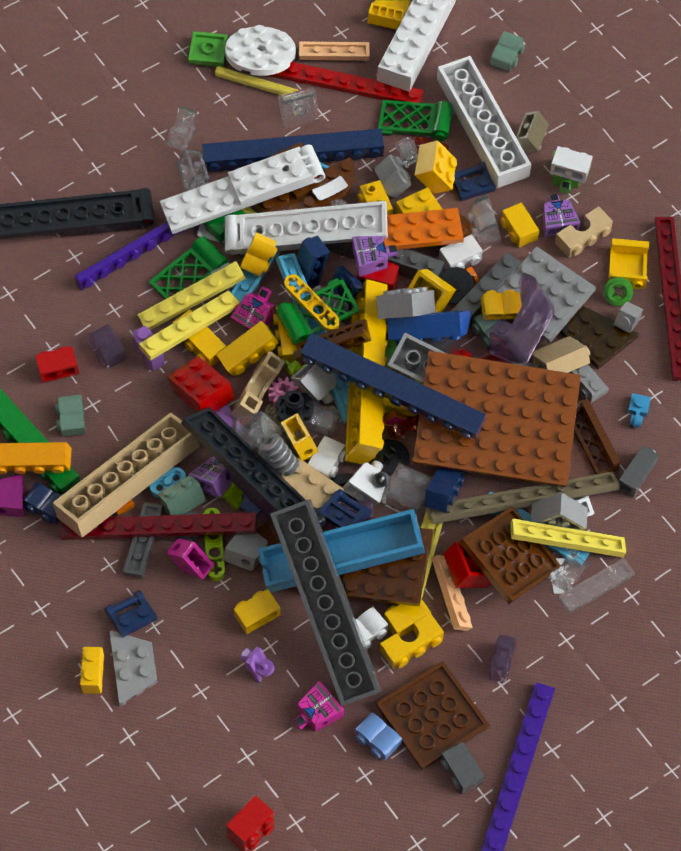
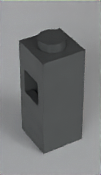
M642 446L619 479V490L634 498L656 466L659 454L651 448Z

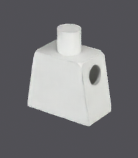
M373 461L370 465L365 462L342 487L344 492L371 508V510L380 503L385 487L378 488L373 483V476L381 472L383 468L382 463Z

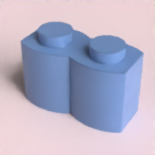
M373 712L355 729L356 740L363 746L365 744L369 746L371 753L378 759L386 760L402 744V738Z

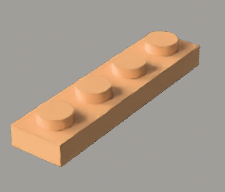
M299 41V60L369 61V42Z
M436 555L431 559L453 628L455 630L468 631L473 627L464 603V597L461 594L460 588H456L445 557Z

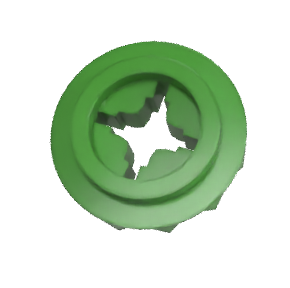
M614 277L608 280L604 286V297L612 305L622 306L629 302L633 296V286L624 277ZM614 286L617 287V288L623 287V289H622L623 296L620 295L619 293L614 294V293H615V288H614Z

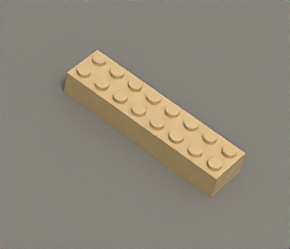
M169 413L55 500L53 506L57 518L83 538L200 447L199 441L181 425L182 420Z

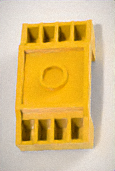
M375 0L374 3H371L369 9L368 24L397 30L412 0Z

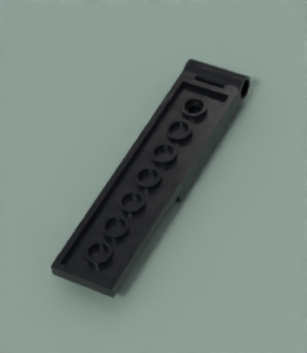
M148 188L0 204V239L64 232L65 236L139 229L142 226L149 227L155 223L151 190Z
M210 407L183 418L181 425L233 474L231 481L271 521V513L305 501L277 471ZM314 508L322 528L326 525V518Z

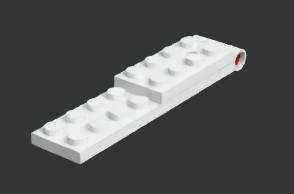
M305 145L301 148L299 146L228 172V177L161 200L160 204L171 232L175 234L304 186L324 180L325 174L313 146Z
M386 201L227 215L225 216V253L229 255L246 254L256 232H262V235L275 240V247L278 248L277 251L300 249L304 239L317 235L324 244L352 242V237L382 236L385 239L388 238Z

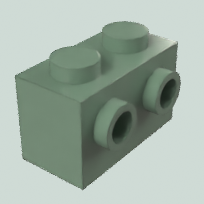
M192 475L183 478L181 481L158 493L164 511L168 515H183L206 501L199 482Z

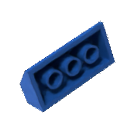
M471 310L435 312L415 317L387 318L389 340H395V343H399L404 333H407L421 341H425L424 338H431V341L443 340L442 337H449V340L461 339L462 335L467 334Z

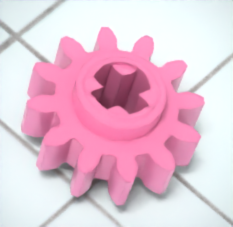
M279 377L278 383L273 381L271 387L268 388L269 401H273V406H275L278 397L285 396L286 391L298 390L301 394V390L293 381L289 382L288 377L285 378V381H282Z

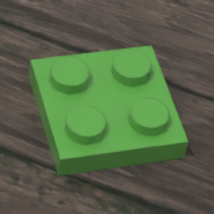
M193 31L188 59L189 64L224 67L225 46L228 35Z

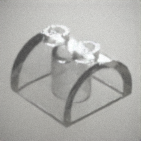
M313 87L277 96V106L285 129L319 120L316 91Z
M489 195L481 196L472 202L470 206L471 212L467 213L470 223L474 222L475 227L471 228L473 236L485 245L502 243Z
M262 411L233 419L232 429L254 450L260 449L261 444L273 434H279L283 440L286 436V432Z

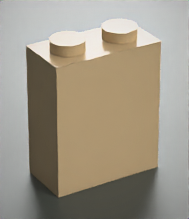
M570 336L530 353L535 368L569 373L590 363L588 347Z

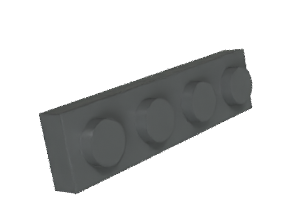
M144 502L140 516H161L164 507L163 505ZM133 537L123 569L124 575L137 578L144 577L155 537Z

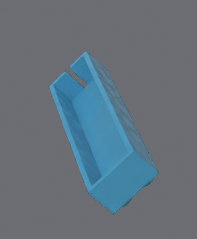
M414 509L323 532L339 575L425 553ZM281 543L258 549L261 565L264 568L262 570L265 584L270 593L297 586Z

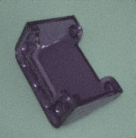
M523 272L518 283L519 289L522 291L520 297L523 305L514 322L510 324L500 321L494 325L490 332V354L516 365H524L528 362L554 313L552 302L536 278Z

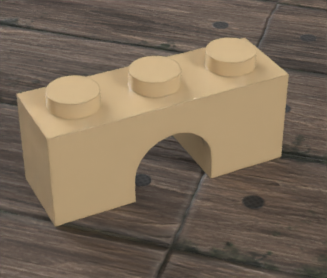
M598 206L584 217L583 226L587 229L586 231H578L572 225H569L556 234L555 244L568 258L573 255L576 256L588 245H594L602 236L606 237L609 235L613 221Z

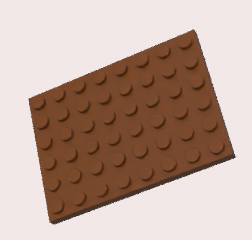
M428 351L423 385L485 413L486 421L477 439L471 438L469 440L462 437L460 432L455 430L449 431L442 426L443 424L438 422L432 423L426 420L425 416L419 414L412 463L566 488L581 375Z

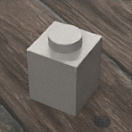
M626 302L619 310L613 325L631 333L638 324L644 309Z

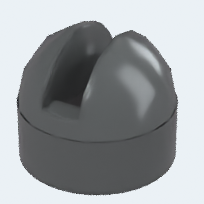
M381 471L373 476V483L378 488L387 486L390 481V476L386 472Z

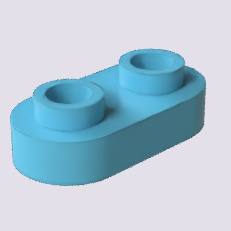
M179 467L171 468L150 485L151 494L159 498L158 493L186 477L184 470ZM159 487L163 488V490L158 491L156 489Z

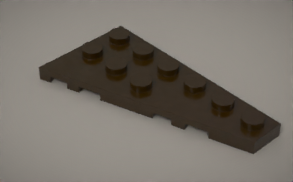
M583 305L559 332L565 338L570 336L586 345L590 351V362L597 369L601 368L639 336V333L633 330L629 333L614 326L615 321Z

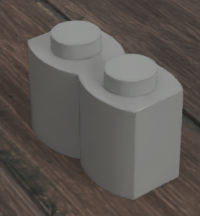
M389 155L374 169L386 193L391 197L397 198L411 186V177L404 170L403 161L398 156Z

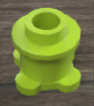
M288 360L285 361V369L290 379L305 366H302L296 360L290 363Z

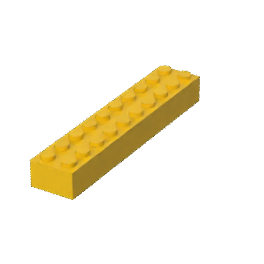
M366 279L361 292H358L355 299L360 312L352 316L351 324L366 319L371 341L350 348V351L385 367L387 357L385 356L387 340L385 339L388 326L386 318L378 319L376 296L383 295V291H387V284ZM349 381L345 461L363 465L365 462L369 463L374 459L384 445V440L382 439L384 423L382 420L385 413V406H383L385 397H376L372 394V391L359 389L351 381Z

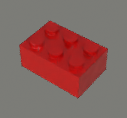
M199 356L168 376L173 392L196 412L208 407L216 412L235 399L230 382Z

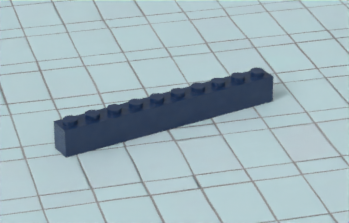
M369 129L202 144L205 172L233 171L269 158L299 142L304 146L312 145L321 163L326 161H342L349 157L354 160L383 157L384 143L382 130Z
M313 333L310 334L301 351L302 359L306 364L310 366L315 364L321 367L320 369L327 374L332 372L338 375V378L344 382L351 381L359 389L372 391V394L376 397H385L392 404L399 407L402 405L415 415L419 413L432 423H441L445 429L458 431L466 439L470 440L473 438L476 440L486 421L485 413Z

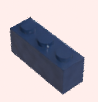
M318 235L304 239L297 256V261L310 288L319 285L330 252Z
M438 468L426 489L424 507L447 512L449 506H453L455 496L458 497L460 487H463L466 476L463 475V471Z

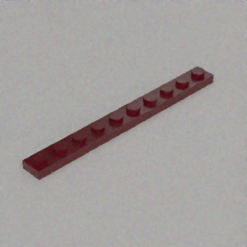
M655 217L672 380L679 381L681 380V275L674 217Z
M256 512L108 517L83 538L62 522L60 537L62 540L256 534L257 514Z

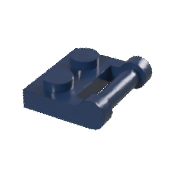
M485 162L478 163L477 166L456 172L455 170L453 185L461 201L495 191V185L487 171ZM479 172L481 173L480 176L474 178H470L464 181L459 180V178L466 177Z
M341 265L337 267L332 280L336 278L339 280L343 279L347 288L350 289L351 287L350 293L355 300L358 292H361L363 284ZM341 286L334 289V294L343 297L344 290ZM347 303L349 306V311H351L352 304Z
M339 489L318 512L325 516L326 521L337 528L362 522L363 519L370 515L371 508L362 506L348 497L343 490ZM338 502H343V503H345L346 505H348L349 507H351L352 509H354V510L357 511L358 513H357V514L353 513L352 511H350V510L347 509L346 507L342 506V505L339 504Z
M140 590L135 592L133 596L113 606L109 605L104 608L106 615L122 638L157 620L156 613ZM137 602L139 603V606L119 616L115 614Z

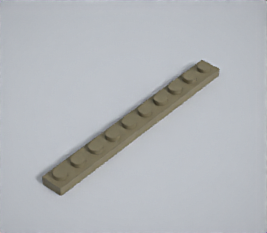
M613 472L569 479L566 488L546 484L459 499L454 501L453 506H449L447 512L428 507L427 512L432 524L506 511L512 506L515 509L532 506V503L543 498L552 497L557 493H564L572 499L619 490V482Z

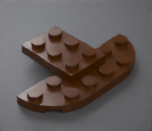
M299 142V143H297V144H295V145H293V146H291V147H289V148H286V149H284V150H282V151H280V152H278V153H276V154H274V155H277V154L286 152V151H288V150L297 148V147H299V146H300V148H301V147H303L304 145H303L301 142ZM351 157L324 169L325 178L321 182L313 183L257 203V209L263 213L326 207L341 201L350 193L355 180V166ZM339 176H342L348 184V187L323 200H318L312 191Z

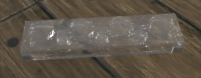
M623 558L558 596V600L568 614H571L634 577L635 572Z

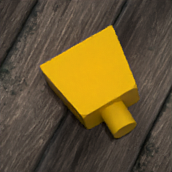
M298 413L281 422L301 460H310L313 455L319 452ZM300 430L302 435L296 438L294 433Z

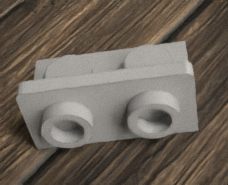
M588 364L569 372L581 375L579 393L583 399H588L590 403L608 393L609 388Z

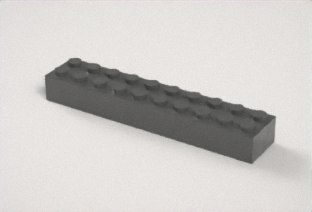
M311 499L271 513L272 521L341 706L379 693L382 689Z

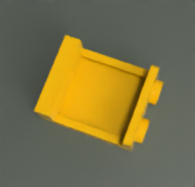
M612 238L609 280L614 277H624L631 282L633 289H645L649 242Z

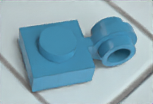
M632 393L628 413L632 414L629 425H632L633 428L641 427L643 416L647 417L651 397Z

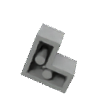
M557 493L552 497L543 498L532 503L531 522L584 530L587 529L588 508L564 493Z

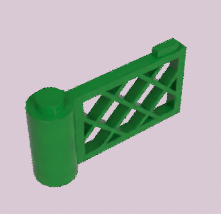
M383 100L378 129L382 130V135H392V133L432 136L438 141H444L449 137L453 105L448 101L430 104ZM386 106L394 107L396 110L389 114L386 111ZM406 108H412L414 110L408 115H406L403 112V110ZM430 109L431 113L424 116L421 111ZM400 113L404 118L396 121L393 117ZM417 114L421 119L414 123L410 118ZM389 119L393 123L390 127L383 126V123ZM408 121L411 124V126L408 128H402L400 126L402 123ZM425 122L428 125V130L420 129L418 126Z
M202 236L192 244L189 250L151 279L149 284L164 299L169 298V291L180 292L187 288L183 287V280H193V284L197 283L196 280L200 281L208 277L212 271L227 264L229 260ZM192 255L195 258V264H185V259ZM174 268H182L181 276L171 275V271ZM184 268H194V276H184ZM197 269H206L208 273L204 276H197ZM161 279H166L167 287H159L156 283ZM170 280H180V287H170Z
M336 278L328 282L327 287L315 292L318 296L328 297L327 306L331 298L341 301L338 309L329 307L333 312L337 313L339 322L360 312L343 279L339 280ZM341 286L344 290L343 297L333 295L334 289ZM311 295L302 298V300L308 301ZM297 301L294 303H281L276 310V314L293 345L307 340L311 333L316 334L324 330L320 325L312 330L308 325L309 320L314 318L308 313L301 312L298 307L300 304ZM343 302L352 304L354 308L349 312L341 310ZM327 319L328 326L330 324L334 325L335 320L330 321L329 319Z

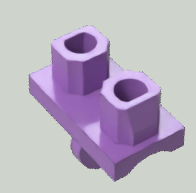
M256 646L254 651L245 648L240 658L246 663L245 668L247 671L251 672L255 681L260 683L262 676L267 677L274 672V664L266 658L261 648Z

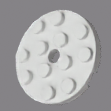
M263 25L239 29L230 36L225 46V56L232 67L240 72L245 70L251 72V75L257 76L273 75L284 71L290 67V63L295 59L296 55L295 43L286 32L264 27Z

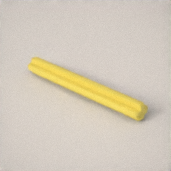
M217 66L215 70V76L295 100L299 95L298 89L220 66Z

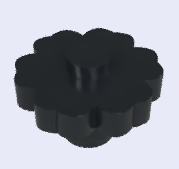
M298 390L286 391L285 396H279L275 403L277 418L282 422L298 413L303 423L304 421H310L314 414L312 398L307 393L300 394Z

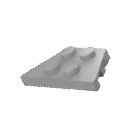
M109 631L119 705L123 706L132 697H137L146 688H150L158 683L152 642L129 635L122 638L118 632Z

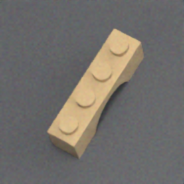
M269 351L259 361L230 415L246 425L257 414L263 403L262 397L280 372L285 361Z

